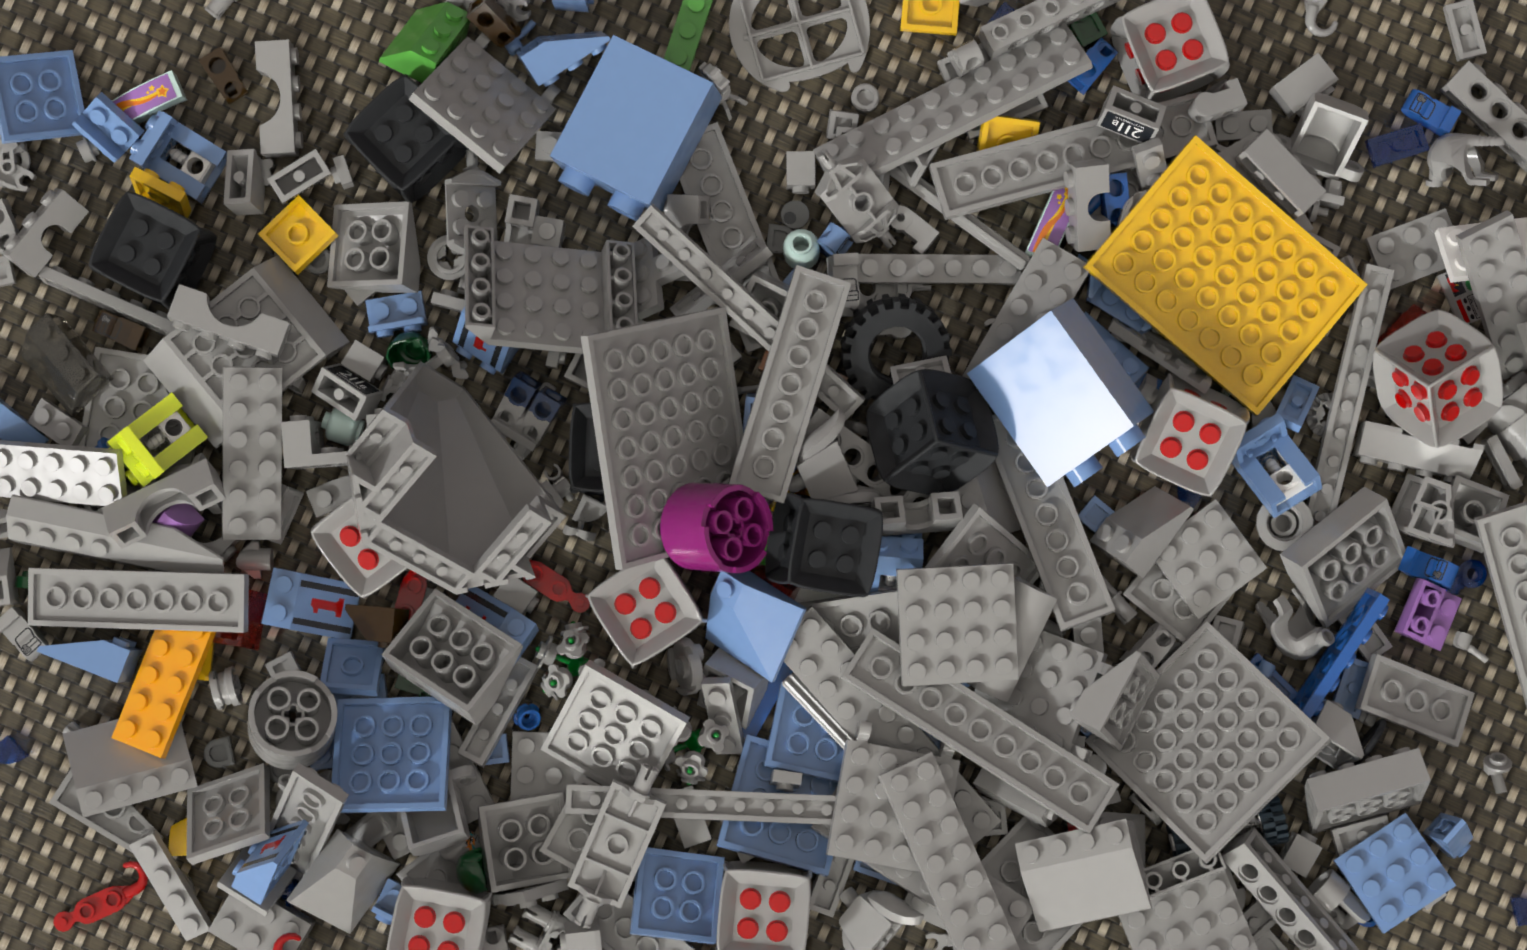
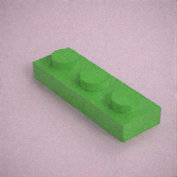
M683 0L664 56L665 60L688 71L691 70L713 0Z

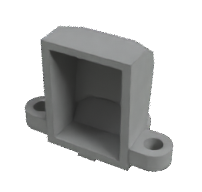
M1313 93L1291 137L1276 134L1281 139L1282 145L1301 160L1302 166L1310 174L1320 175L1337 181L1339 178H1343L1348 181L1359 182L1364 173V168L1359 163L1349 160L1369 121L1368 112L1357 105L1326 94Z
M1526 381L1512 394L1503 398L1500 410L1487 421L1489 424L1487 428L1493 435L1497 434L1504 449L1514 461L1521 460L1527 467Z
M464 765L451 769L449 766L447 811L400 812L408 849L413 856L427 855L461 844L470 838L459 788L470 785L477 780L473 766Z

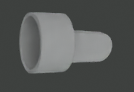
M1333 869L1323 872L1307 888L1333 920L1344 930L1350 929L1358 922L1364 924L1371 918L1361 901L1350 891V885ZM1340 905L1345 911L1348 912V914H1345L1337 906Z

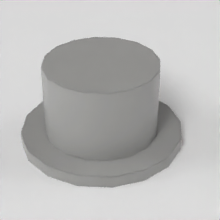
M1304 501L1276 518H1273L1262 504L1257 513L1256 528L1259 537L1267 546L1278 551H1284L1313 528V517Z

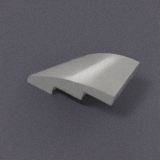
M1408 473L1391 510L1399 532L1454 548L1453 486L1427 476L1423 479Z

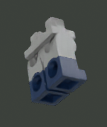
M520 371L513 377L491 421L505 439L509 437L516 441L513 449L524 460L531 451L533 452L540 445L543 437L568 398L548 386L539 391L543 383Z

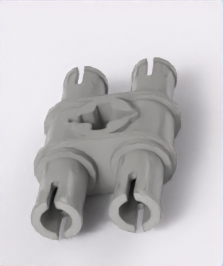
M538 904L527 907V909L525 908L522 917L544 927L542 936L536 937L516 925L513 929V934H510L507 942L513 943L524 950H561V946L558 943L552 948L550 938H557L559 933H565L564 922L571 921L561 915L560 911L553 910L551 912Z

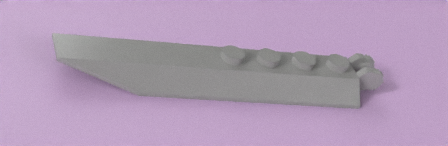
M14 494L11 496L8 510L0 509V539L8 537V539L16 543L152 571L224 573V558L175 527L151 523L147 537L121 549L108 534L103 512Z

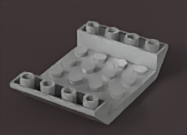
M472 225L464 226L465 328L486 344L583 354L581 336L638 324L634 243L606 240L602 251L597 252L494 241V228Z
M279 255L253 267L210 301V309L212 315L218 321L229 326L247 325L258 318L261 313L289 322L291 330L280 359L272 357L271 361L256 356L255 350L245 347L244 351L229 347L227 345L228 341L217 338L215 342L201 337V331L190 328L189 332L175 328L157 344L143 361L168 392L175 395L183 405L182 409L196 425H199L207 435V439L217 449L222 445L223 367H282L283 392L322 360L332 358L347 346L350 341Z
M1191 850L1144 868L1152 908L1118 916L1132 950H1258L1225 870L1227 867L1220 851L1207 864Z

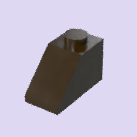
M345 604V611L367 641H378L377 647L387 648L409 620V610Z

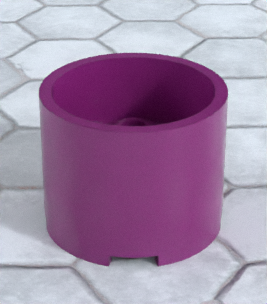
M698 482L685 484L675 490L667 500L660 522L663 546L668 556L677 565L691 570L744 573L755 568L767 554L764 550L768 541L769 531H773L772 514L765 498L759 492H755L742 484Z

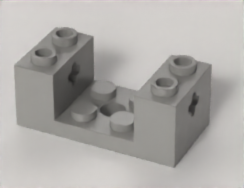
M382 408L374 409L375 414L366 415L367 427ZM294 415L290 416V421L281 422L284 468L300 470L347 466V451H344V448L338 447L325 448L323 428H321L322 422L314 421V416Z

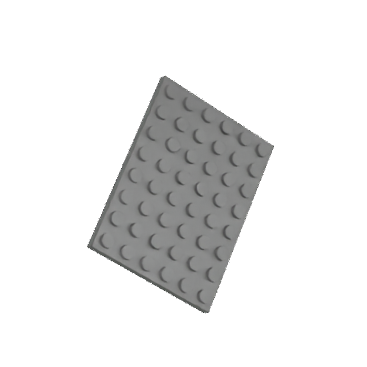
M717 307L581 336L616 570H625L669 557L662 543L660 522L664 506L675 490L693 482L723 484L731 476L743 437V427L726 307Z

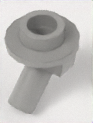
M1499 752L1485 756L1483 760L1484 772L1487 775H1491L1496 794L1507 792L1502 773L1509 772L1512 768L1511 759Z

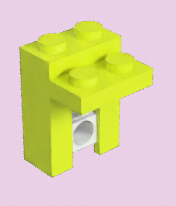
M170 393L106 442L109 447L108 449L122 450L124 467L127 469L125 476L134 487L138 484L141 488L145 487L208 438L199 425H194L181 407L183 405L173 393ZM174 420L180 424L181 431L179 435L171 436L166 432L165 425L168 421ZM157 427L158 433L153 434L154 436L151 438L149 437L147 442L144 441L150 452L151 450L156 451V448L161 447L162 443L165 444V441L169 442L170 445L153 457L139 439Z

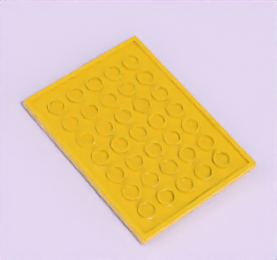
M1196 135L1190 139L1083 266L1092 276L1255 416L1259 415L1368 285Z

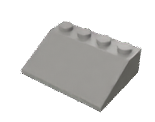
M1363 487L1284 550L1280 556L1287 574L1322 626L1328 628L1357 604L1367 587L1372 590L1376 589L1398 571L1406 549L1387 498Z
M435 588L381 655L392 670L477 726L495 704L523 649V645Z
M119 719L63 733L83 818L198 787L181 721L166 759L159 758L111 738Z
M1404 747L1394 751L1393 755L1383 758L1382 755H1375L1365 760L1366 763L1359 765L1346 763L1339 766L1338 770L1327 773L1325 770L1311 774L1305 784L1310 834L1420 804L1431 781L1420 749L1410 750V747Z
M1122 819L1095 825L1090 834L1078 829L1015 843L1020 872L1039 932L1152 908L1137 832L1133 821Z

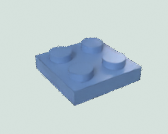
M328 638L320 681L328 687L331 693L377 696L384 660L381 654L386 648L377 647L378 641Z

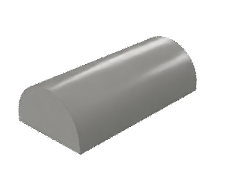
M1014 575L1018 676L1020 678L1057 598ZM1018 680L970 682L967 684L994 698L1008 702Z

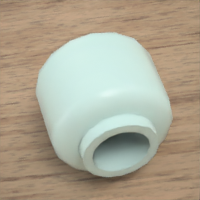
M806 229L794 230L786 236L783 242L785 261L794 269L796 265L808 269L812 268L819 259L820 247L817 243L818 239L811 231Z
M334 407L331 413L326 411L321 428L326 429L325 437L328 440L345 446H351L363 433L366 421H354Z

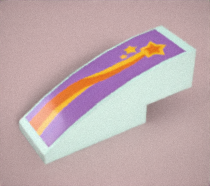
M171 70L127 91L112 100V102L134 122L139 124L149 120L158 111L162 112L187 99L177 75Z
M1068 188L1051 192L1025 251L1030 256V259L1042 238L1060 246L1066 227L1069 226V216L1065 212Z

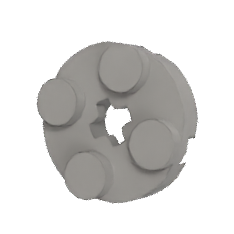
M683 637L675 642L674 647L669 648L667 652L671 680L677 679L680 687L675 688L683 696L698 693L702 689L701 683L703 678H706L701 663L704 658L703 649L700 644H694L687 637Z

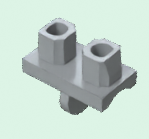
M1325 180L1324 189L1326 192L1306 211L1310 222H1315L1317 215L1327 217L1329 209L1319 207L1320 205L1339 209V206L1344 205L1345 197L1341 196V181Z

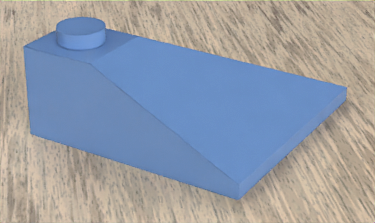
M750 571L744 573L720 572L710 596L705 638L772 683L777 678L807 608Z

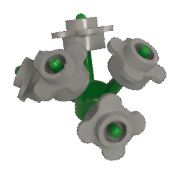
M571 621L570 624L565 625L566 630L560 633L564 637L560 645L552 643L553 636H549L546 643L541 641L535 649V657L539 659L537 668H541L542 664L549 666V674L545 672L542 676V691L549 698L553 696L556 701L567 695L566 690L572 686L573 677L580 676L586 663L590 660L583 657L587 651L586 643L589 642V636L586 632L589 627H582V622ZM596 658L594 660L596 664L604 668V660H602L601 658ZM556 659L568 664L569 670L564 667L559 668L556 664H553L554 660Z
M708 719L704 721L702 729L699 728L692 731V726L688 721L675 744L676 746L673 747L663 765L665 770L669 771V764L675 762L681 768L676 770L677 775L681 777V781L688 785L698 784V781H705L704 777L707 775L708 769L704 767L705 758L700 752L705 747L712 748L716 753L723 751V742L725 737L729 735L728 727L725 725L719 726L715 724L714 720ZM687 747L691 750L686 752L684 756L679 755L677 758L675 757V752Z

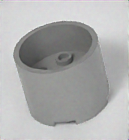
M288 670L274 674L255 690L250 700L248 736L254 751L266 763L280 769L294 770L298 763L308 767L317 762L325 755L333 741L337 722V704L334 695L318 677L308 672ZM290 712L296 713L295 723L289 722Z

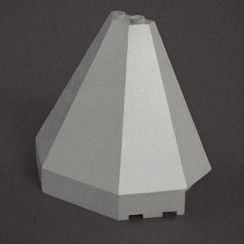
M421 361L346 453L356 522L362 543L456 595L467 593L469 588L484 585L486 589L509 584L508 580L525 577L526 580L535 578L528 558L532 557L566 517L466 388Z

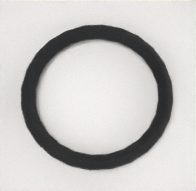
M1379 719L1361 739L1360 743L1362 749H1364V756L1361 760L1353 762L1354 765L1361 764L1375 747L1386 728L1387 723L1385 719Z

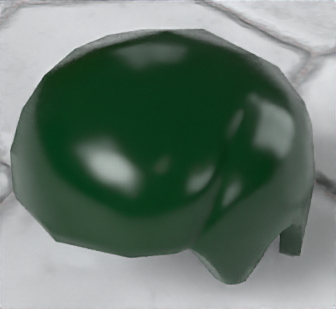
M403 332L389 344L386 359L389 366L394 369L393 363L404 361L406 364H419L421 361L426 363L432 358L433 351H429L428 341L421 334Z
M481 847L464 852L456 864L458 881L465 890L473 894H479L488 890L485 888L487 880L483 867Z

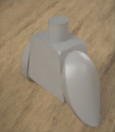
M839 408L803 441L796 463L799 473L792 476L788 490L794 494L807 488L810 497L814 499H825L855 505L872 503L874 497H880V493L873 488L856 484L836 437L840 433L846 419V415Z
M849 887L839 896L848 908L839 919L845 950H883L903 925H920L924 914L916 911L904 900L887 891L872 890L859 895L853 887Z

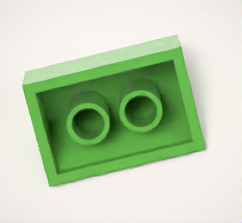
M449 2L417 9L382 54L379 62L423 83L466 38L471 22L466 17L467 11Z

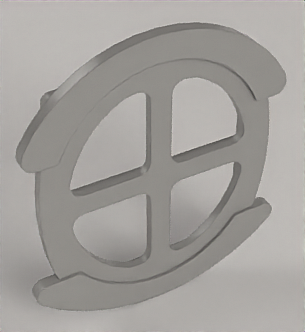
M733 0L729 15V32L734 52L745 70L763 85L779 92H787L790 89L789 82L817 78L833 72L847 63L851 72H859L865 60L870 36V18L865 0H840L841 6L839 8L811 16L802 15L798 0H787L792 15L791 20L760 30L753 29L751 25L753 12L760 0ZM842 18L846 20L847 32L841 45L825 60L816 61L813 57L807 29L811 26ZM794 32L799 40L804 65L801 67H787L774 63L759 51L757 47L758 42L763 39Z

